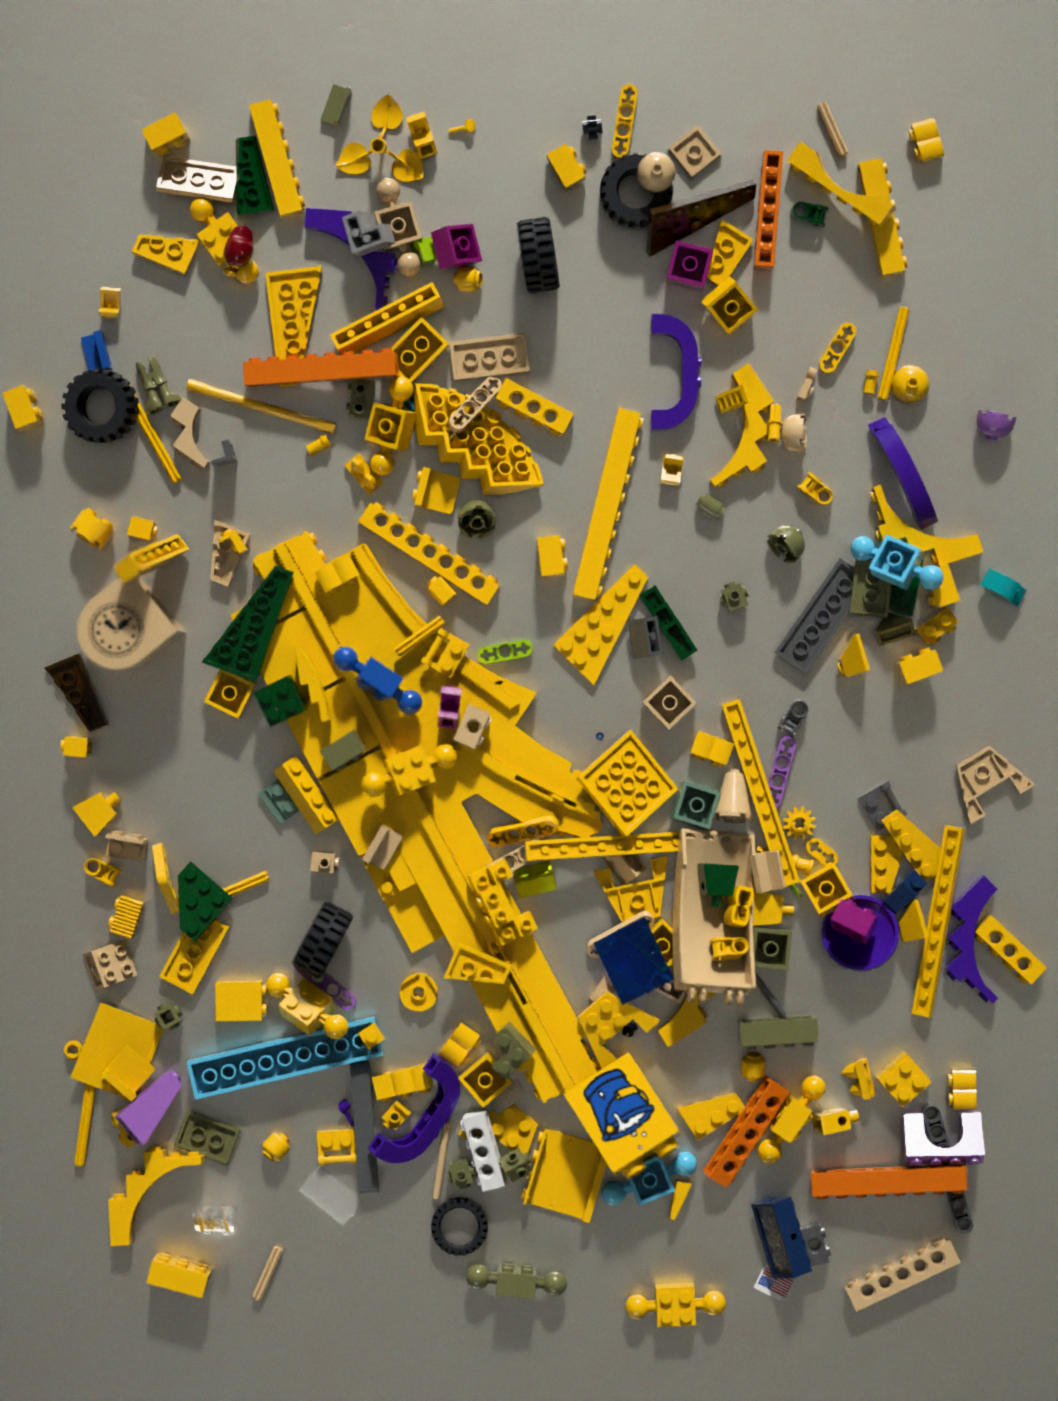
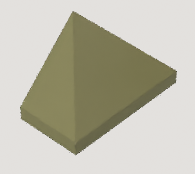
M888 613V618H884L875 630L879 646L915 635L912 619Z

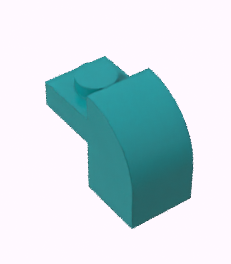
M990 568L980 584L989 592L1002 597L1017 607L1027 591L1020 586V583Z

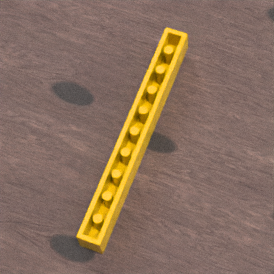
M618 408L575 583L574 596L595 601L596 597L601 595L602 586H599L601 578H605L607 568L604 567L605 559L609 560L612 550L608 548L609 542L614 541L616 530H613L614 522L618 523L621 512L617 511L619 504H623L625 497L622 489L623 485L627 486L630 474L626 473L628 466L632 467L634 456L631 455L632 448H637L639 437H636L637 429L641 430L643 418H640L641 413Z

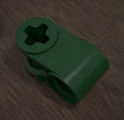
M799 201L791 208L790 215L795 221L816 227H825L824 219L829 208L819 204ZM796 207H801L804 209L803 216H799L796 214Z

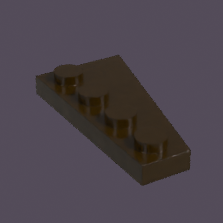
M81 653L44 667L47 673L54 679L57 687L64 693L66 700L76 710V714L89 732L109 725Z

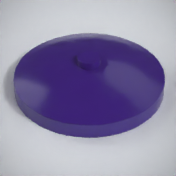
M856 895L853 902L857 904V907L863 910L864 908L870 909L875 913L874 915L877 919V927L868 944L865 945L833 929L831 917L835 911L826 915L824 919L822 940L827 954L836 964L850 971L867 972L881 967L893 956L899 942V926L894 913L885 903L874 897Z

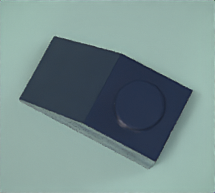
M913 870L905 875L882 901L894 914H897L928 883Z

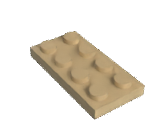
M163 156L156 185L157 192L233 203L236 189V167Z
M525 333L449 342L454 381L530 372Z

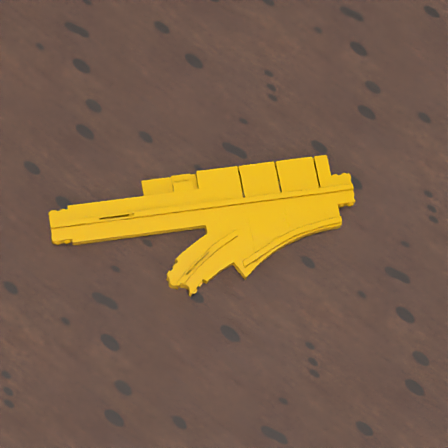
M306 530L303 532L304 534L298 537L295 536L265 553L255 556L256 558L252 559L254 562L252 565L256 575L260 574L263 580H265L275 566L294 572L260 673L267 685L292 675L308 710L286 721L361 859H363L382 825L403 836L385 869H381L371 862L368 864L363 861L410 951L413 953L446 936L454 952L460 942L512 965L504 984L469 981L495 1030L499 1032L510 1021L536 1049L517 1068V1071L520 1073L526 1069L527 1072L524 1075L529 1084L533 1082L536 1088L533 1090L538 1101L542 1099L543 1103H545L548 1099L555 1098L569 1091L597 1073L596 1069L599 1066L595 1058L591 1059L587 1052L590 1049L586 1041L581 1042V1039L587 1037L583 1027L532 932L503 946H499L491 927L486 925L483 918L485 916L482 909H479L475 902L476 896L467 876L483 869L486 865L492 863L493 859L462 802L474 794H479L523 823L538 817L554 816L559 823L555 834L566 837V834L574 836L573 838H586L601 831L603 825L601 812L594 810L595 804L592 798L576 779L582 771L574 769L573 773L569 772L571 762L543 747L515 726L537 692L496 675L465 655L452 678L426 665L421 660L423 656L427 655L438 635L436 632L402 656H399L395 651V647L419 631L427 623L408 605L389 581L367 544L359 545L325 564L324 561L327 558L322 549L318 551L315 546L318 542L314 534H309ZM349 554L360 574L357 577L358 581L349 586L347 583L340 586L341 590L332 595L330 592L326 594L314 572ZM242 609L231 614L232 621L235 619V617L239 614V612ZM443 640L432 660L436 664L448 645L446 640ZM301 646L311 660L323 685L332 720L321 721L319 702L311 703L308 684L300 685L295 647ZM341 647H350L357 653L358 661L364 665L370 657H373L404 678L398 688L403 691L413 690L419 693L422 698L421 709L416 714L407 715L399 709L398 701L391 697L387 701H379L373 696L372 691L361 689L356 685L357 681L354 680L358 675L352 670L341 671L334 665L333 656L336 650ZM442 686H452L461 689L457 730L469 704L490 713L489 717L492 720L488 729H483L481 735L484 736L480 747L476 745L474 749L453 740L457 732L456 729L437 727ZM475 721L470 722L468 730L471 733H476L479 730V724ZM356 730L367 748L363 752L365 756L357 761L351 759L347 762L348 766L340 771L337 769L332 771L320 750L349 732ZM443 744L453 746L458 753V760L453 767L449 769H442L438 766L431 768L436 781L413 791L397 796L393 784L386 786L385 791L380 796L371 797L362 790L361 783L366 774L371 772H377L381 775L388 773L383 760L420 745H422L426 757L432 756L435 749ZM504 881L500 884L515 916L520 915L521 912Z

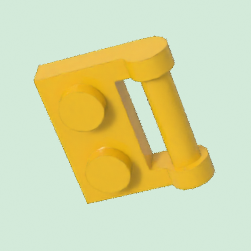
M439 628L436 639L427 655L423 656L421 662L452 678L470 644ZM444 638H447L450 641L436 664L432 660Z
M355 1129L317 1132L319 1167H323L325 1164L337 1163L357 1164ZM351 1149V1155L325 1157L324 1151Z

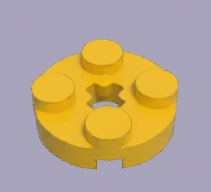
M424 973L409 975L404 979L400 987L402 1003L413 1011L428 1010L434 1005L438 996L436 982ZM416 987L419 989L423 988L422 997L414 996L413 993H415Z

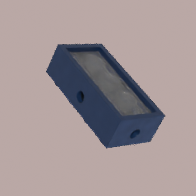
M791 1196L768 1197L751 1204L772 1278L794 1279L811 1272V1261L806 1251L805 1240L802 1237L800 1223L797 1219L794 1209L795 1205Z

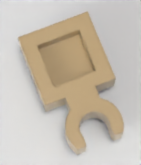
M809 368L797 399L804 401L806 397L810 398L814 389L811 387L817 369Z

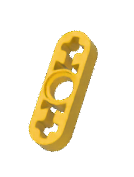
M844 323L840 326L819 362V369L823 373L829 374L836 369L855 337L856 327L852 323ZM850 327L852 335H847L845 341H848L847 344L843 340L837 339L838 336L842 338L844 335L843 328L847 329ZM834 343H840L843 346L841 353L833 352L832 346ZM828 352L833 357H838L837 361L835 358L832 360V368H824L825 364L823 363V361L827 362L830 358V356L827 355Z

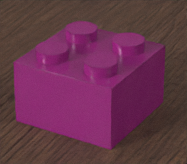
M473 224L445 226L431 232L440 270L471 266L482 261Z
M676 241L666 281L703 290L713 249Z
M841 899L831 917V924L833 929L867 945L877 927V919L874 915L875 913L870 909L864 908L863 910L857 907V904L852 900L847 899L845 901Z

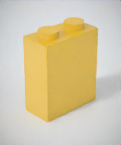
M217 981L215 983L216 1021H262L264 1016H267V1004H263V997H266L267 990L266 985H263V981Z

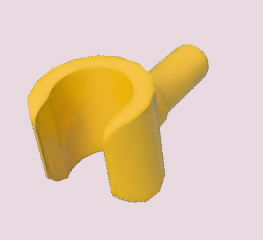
M466 119L465 126L451 128L449 133L459 131L473 132L476 122L473 119Z

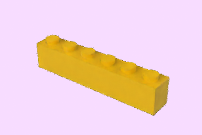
M268 99L250 104L249 108L280 217L283 219L304 213L302 207H305L303 196H299L297 191L300 188L297 177H293L292 170H295L294 163L287 156V152L290 151L287 140L283 141L281 135L285 133L283 124L278 122L276 115H279L277 103L273 104L272 100Z
M882 158L859 162L857 167L863 195H879L895 206L894 200L890 199L889 193L892 192L890 181L886 180L885 174H888L886 162L883 163ZM892 213L884 226L878 224L875 227L869 222L881 278L904 273L908 265L906 256H902L903 240L901 237H898L897 230H900L898 219L894 218V213Z
M433 282L330 334L340 355H343L345 351H354L355 354L417 322L421 317L425 318L445 306Z
M176 534L130 553L113 568L118 578L126 583L173 563L187 552L189 548L179 534Z

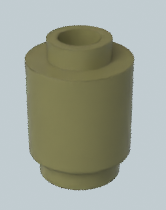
M708 494L705 496L701 495L696 502L698 506L696 510L711 520L715 519L717 521L725 510L721 502Z

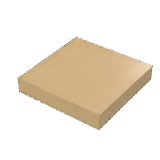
M698 125L668 148V151L691 180L722 155Z

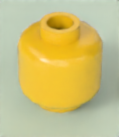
M462 266L458 269L457 273H454L453 281L454 284H457L460 291H477L482 286L483 274L477 267Z
M759 1052L746 1053L741 1059V1075L750 1082H756L765 1076L766 1059Z
M272 1133L262 1144L263 1155L272 1162L281 1161L290 1151L288 1144L290 1140L282 1133L280 1135Z

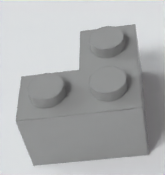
M357 211L342 217L352 254L363 256L395 244L391 225L379 223L372 226L369 213Z

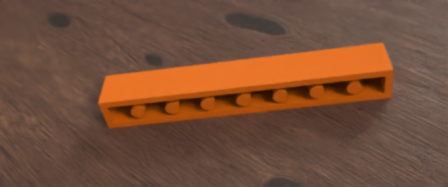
M391 348L381 349V352L373 353V350H362V354H354V351H345L343 355L337 356L331 352L324 353L323 357H317L316 354H306L305 358L289 355L286 356V359L279 360V357H267V361H260V358H249V362H243L244 385L255 387L399 376L398 353L392 351Z
M948 1164L811 1171L812 1197H817V1199H828V1196H836L838 1199L848 1198V1195L864 1198L867 1197V1194H875V1197H885L886 1194L894 1193V1196H905L906 1193L925 1195V1192L941 1195L945 1193L944 1191L962 1194L964 1190H968L966 1164L955 1166Z

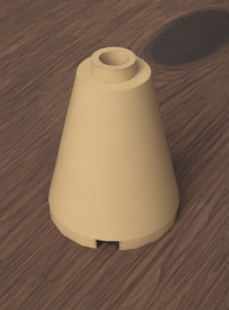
M731 769L728 773H725L713 819L719 821V818H724L726 823H746V819L750 822L752 815L745 776L740 770Z

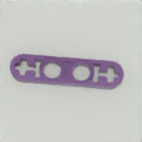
M784 736L779 740L768 781L769 788L781 790L780 794L776 792L775 798L778 799V802L775 803L776 808L782 802L796 749V741L791 736ZM787 739H790V743L793 744L787 750V753H791L790 757L783 754L779 755L780 750L784 752L785 746L782 745V742H786ZM781 757L786 758L788 761L787 767L783 769L777 765V761ZM775 776H780L783 779V784L780 787H775L772 784V779Z
M295 968L305 979L331 996L334 1003L342 1009L351 1010L356 1005V997L326 971L323 974V980L318 983L313 980L312 976H307L305 972ZM330 984H335L338 987V992L334 995L329 994L327 991V987ZM342 990L345 992L343 994L345 998H352L351 1006H344V1000L341 997L339 1001L335 999Z

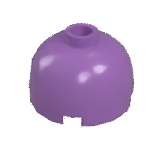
M983 409L978 410L977 427L980 432L987 435L986 439L997 441L998 437H1006L1012 432L1016 422L1015 416L1012 419H1008V414L989 410L984 414L982 413Z

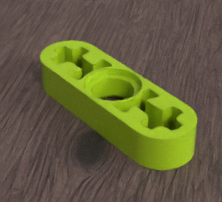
M527 640L486 646L478 651V659L483 664H491L524 658L532 653L533 647ZM525 643L526 646L530 647L527 650V654L518 651L516 652L518 656H513L514 650L511 645L516 644V648H520L521 644ZM504 646L509 647L511 650V654L507 658L502 657L499 653L500 649ZM493 648H497L499 659L494 660L495 656H490L488 661H485V658H481L484 650L492 653L494 652Z

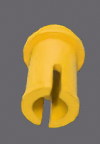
M867 369V372L864 373L866 378L863 392L875 394L877 377L880 375H878V371Z
M320 435L319 439L306 445V448L310 455L313 456L324 448L328 449L331 443L326 435Z

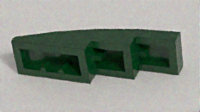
M656 585L639 595L652 617L657 616L659 628L681 661L698 651Z

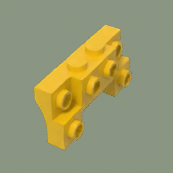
M501 859L467 876L476 896L475 902L479 909L483 910L485 915L483 916L484 921L488 927H491L499 946H503L538 929L530 911L515 916L500 883L513 877L505 859Z

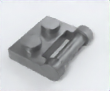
M889 781L858 798L877 831L885 828L881 820L890 814L878 793L882 791L885 793L894 811L897 809L904 816L907 815V812L901 808L893 794Z

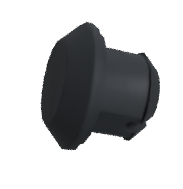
M629 1022L623 1027L622 1034L626 1036L628 1033V1037H632L634 1031L638 1029L637 1025Z

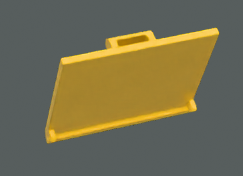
M100 1002L70 1078L118 1095V1090L114 1086L110 1088L102 1081L104 1079L102 1071L127 1045L151 1063L164 1030L162 1027L159 1028L153 1021Z

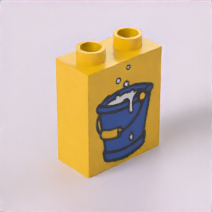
M629 1052L564 1093V1096L616 1177L623 1173L626 1179L629 1180L647 1168L642 1161L646 1157L656 1152L661 1159L679 1147L675 1139L681 1136L680 1131Z

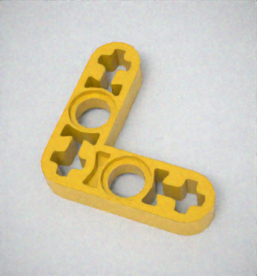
M162 843L153 845L152 849L159 887L170 913H179V900L169 877L164 846Z

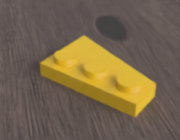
M721 219L706 279L717 286L731 276L754 239Z
M139 234L132 249V254L186 275L199 246L200 239L187 240L177 237L163 238V236Z
M870 835L871 893H889L893 888L903 853L891 835Z
M459 942L444 978L504 984L512 965Z
M732 1093L677 1107L696 1139L700 1140L739 1115L744 1109V1105L737 1094Z

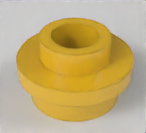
M76 1040L69 1041L64 1047L65 1056L71 1060L78 1059L82 1044ZM72 1046L77 1048L76 1053L71 1052Z

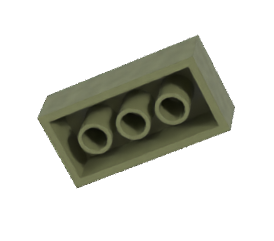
M814 1015L737 1020L739 1044L745 1050L756 1049V1046L763 1045L764 1048H776V1044H782L783 1047H794L795 1043H801L803 1046H813L814 1042H819L818 1022Z

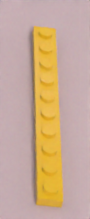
M741 699L723 704L722 707L769 851H779L785 885L789 886L798 883L800 879Z
M945 825L927 923L928 938L924 940L911 1013L927 1018H932L965 835L964 828Z
M680 832L628 835L625 838L622 835L525 841V860L538 861L678 852Z

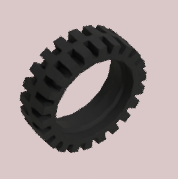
M451 1198L443 1202L436 1209L431 1221V1232L435 1243L441 1250L454 1256H465L479 1249L485 1241L488 1232V1221L482 1207L475 1201L469 1200V1198ZM455 1208H465L471 1211L478 1221L476 1237L464 1245H455L448 1242L441 1231L443 1216Z

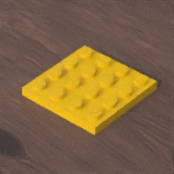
M632 730L627 731L576 777L623 838L633 832L678 790Z

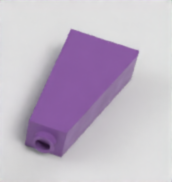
M165 1071L114 1116L138 1146H142L148 1141L182 1086L180 1077L174 1071Z

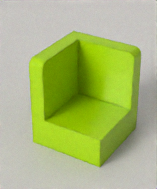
M432 236L416 240L410 245L412 252H420L423 262L430 261L434 263L437 261Z

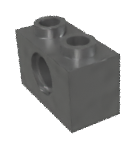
M818 1222L800 1226L802 1237L805 1240L806 1251L811 1261V1267L829 1262L828 1256H831L829 1245L824 1244L823 1238L826 1237L824 1227L820 1226ZM812 1240L819 1241V1246L815 1249L809 1247V1243Z

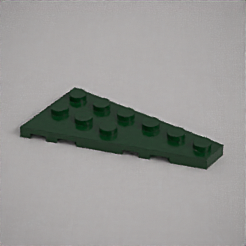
M275 566L201 663L256 682L294 572Z

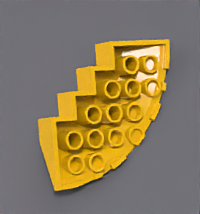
M415 383L414 399L415 413H417L415 430L419 446L437 445L440 462H458L462 479H480L483 496L505 495L544 485L538 464L534 462L530 454V448L526 447L519 432L513 426L509 427L501 419V415L494 409L490 410L485 406L463 431L459 433L452 432L448 428V421L470 395L466 394L465 396L452 388L449 390L440 388L439 385ZM467 406L464 408L467 414L471 415L474 413L471 407ZM460 417L458 421L454 422V425H460L463 418Z

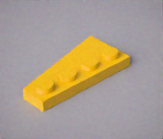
M897 809L881 820L912 868L925 881L935 876L941 848Z

